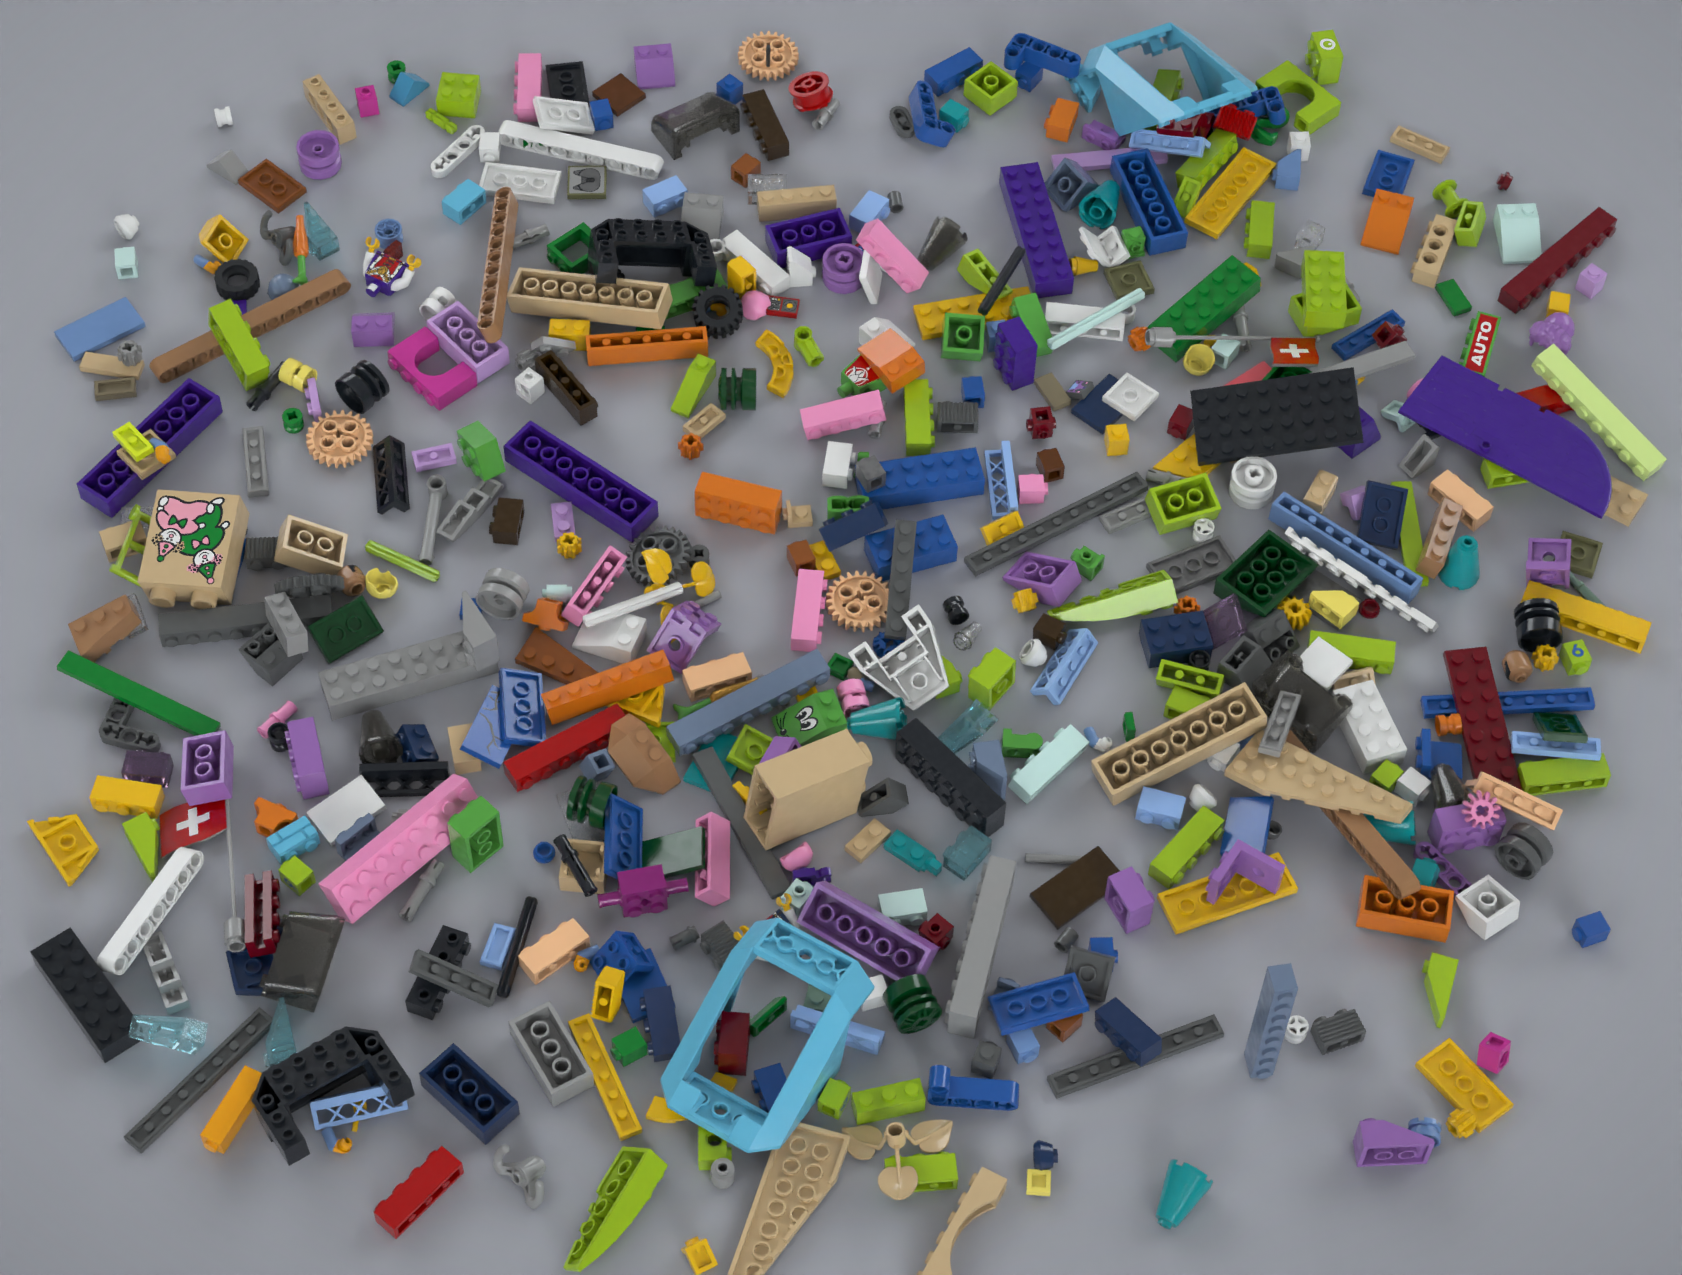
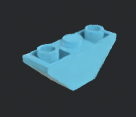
M1080 74L1075 78L1064 76L1065 80L1069 81L1072 92L1078 96L1080 105L1084 106L1087 113H1090L1101 93L1098 75L1088 78L1087 75L1080 77Z

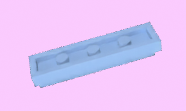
M1144 129L1132 132L1129 142L1131 149L1142 150L1148 148L1149 151L1199 158L1203 157L1204 148L1210 149L1211 143L1204 137L1194 136V138L1160 135L1157 134V131Z
M1001 441V450H984L992 520H997L1013 511H1018L1010 441ZM989 457H1001V461L996 465L990 461ZM996 471L1003 475L1000 481L992 477ZM998 488L1005 492L1001 498L994 494V491ZM1001 504L1007 508L1008 512L996 513V508Z
M1088 628L1068 630L1065 642L1062 645L1059 644L1031 688L1030 692L1033 696L1046 695L1053 705L1061 704L1098 644V641Z
M1512 731L1510 738L1511 753L1600 761L1601 758L1600 738L1588 737L1587 743L1544 741L1540 733Z
M797 1005L796 1011L792 1010L790 1015V1028L811 1035L823 1012ZM850 1021L845 1045L878 1055L885 1037V1031Z
M380 1085L312 1099L310 1100V1107L315 1130L408 1110L407 1100L402 1102L403 1105L392 1107L386 1103L387 1095L383 1100L378 1098L386 1094ZM373 1098L381 1103L376 1111L368 1112L362 1108L367 1099ZM362 1101L360 1106L354 1102ZM350 1103L358 1108L352 1117L346 1118L339 1113L344 1104ZM383 1105L388 1107L387 1109L380 1110ZM339 1106L336 1111L331 1107ZM328 1109L334 1113L329 1122L319 1124L318 1110ZM360 1110L365 1113L357 1115ZM336 1116H339L340 1118H342V1119L334 1120Z

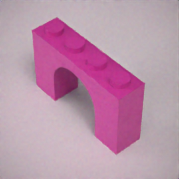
M425 326L387 351L389 359L387 362L390 368L398 371L405 382H409L418 394H422L430 406H434L440 411L477 386L476 373L465 362H461L441 375L430 376L420 372L417 369L424 360L440 351L438 337Z

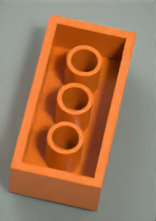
M702 472L695 488V515L704 519L720 521L724 524L729 523L742 528L758 530L762 533L775 534L782 516V490Z
M1364 875L1360 888L1356 927L1446 943L1451 927L1454 891L1421 885L1420 891L1398 900L1379 877Z

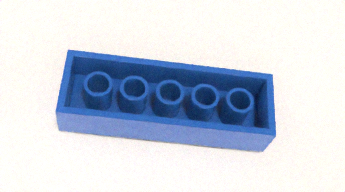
M1146 148L1112 156L1110 173L1114 181L1120 186L1121 197L1135 227L1141 226L1146 237L1144 246L1148 255L1151 256L1186 248L1188 231L1149 149Z
M976 447L880 461L879 463L886 472V485L868 493L856 477L855 465L854 480L858 495L869 497L872 503L878 501L882 510L984 494L985 478Z

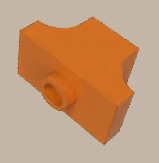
M545 597L537 599L535 609L525 612L522 619L523 622L538 625V629L550 631L551 629L565 631L568 629L570 622L561 616L563 602Z
M258 797L254 802L258 815L254 821L257 833L269 837L298 819L297 813L288 810L280 803L275 804L261 797Z

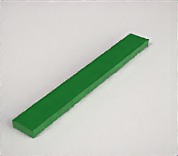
M69 650L57 665L58 671L194 736L217 732L221 727L220 722Z

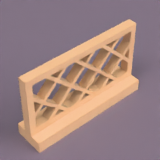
M1480 772L1478 779L1467 780L1464 785L1471 789L1474 794H1476L1477 790H1480L1482 797L1488 791L1490 798H1497L1495 804L1550 830L1555 829L1563 812L1562 809L1484 772Z

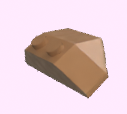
M628 713L611 725L607 752L633 787L663 795L681 783L671 757L644 722Z

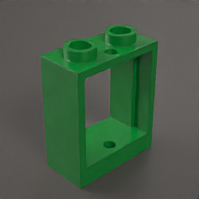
M583 222L547 245L548 261L551 264H555L560 272L586 273L588 271V253L571 262L561 252L578 241L589 247L591 228Z

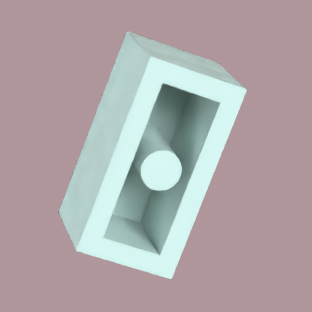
M923 888L878 895L879 912L902 926H918L927 920L928 910Z

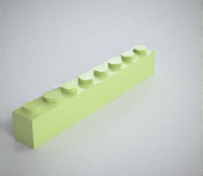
M1552 344L1535 358L1531 366L1536 374L1540 375L1548 383L1549 387L1562 397L1566 404H1569L1577 416L1583 419L1590 426L1591 430L1604 440L1606 446L1611 448L1618 455L1619 459L1632 469L1637 477H1640L1644 482L1663 466L1667 459L1555 344Z

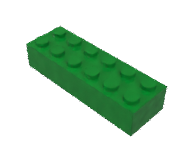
M1231 255L1148 326V329L1152 327H1171L1176 332V335L1207 336L1260 292L1261 277ZM1176 339L1172 347L1157 348L1177 363L1184 357L1190 346L1199 344L1202 340Z

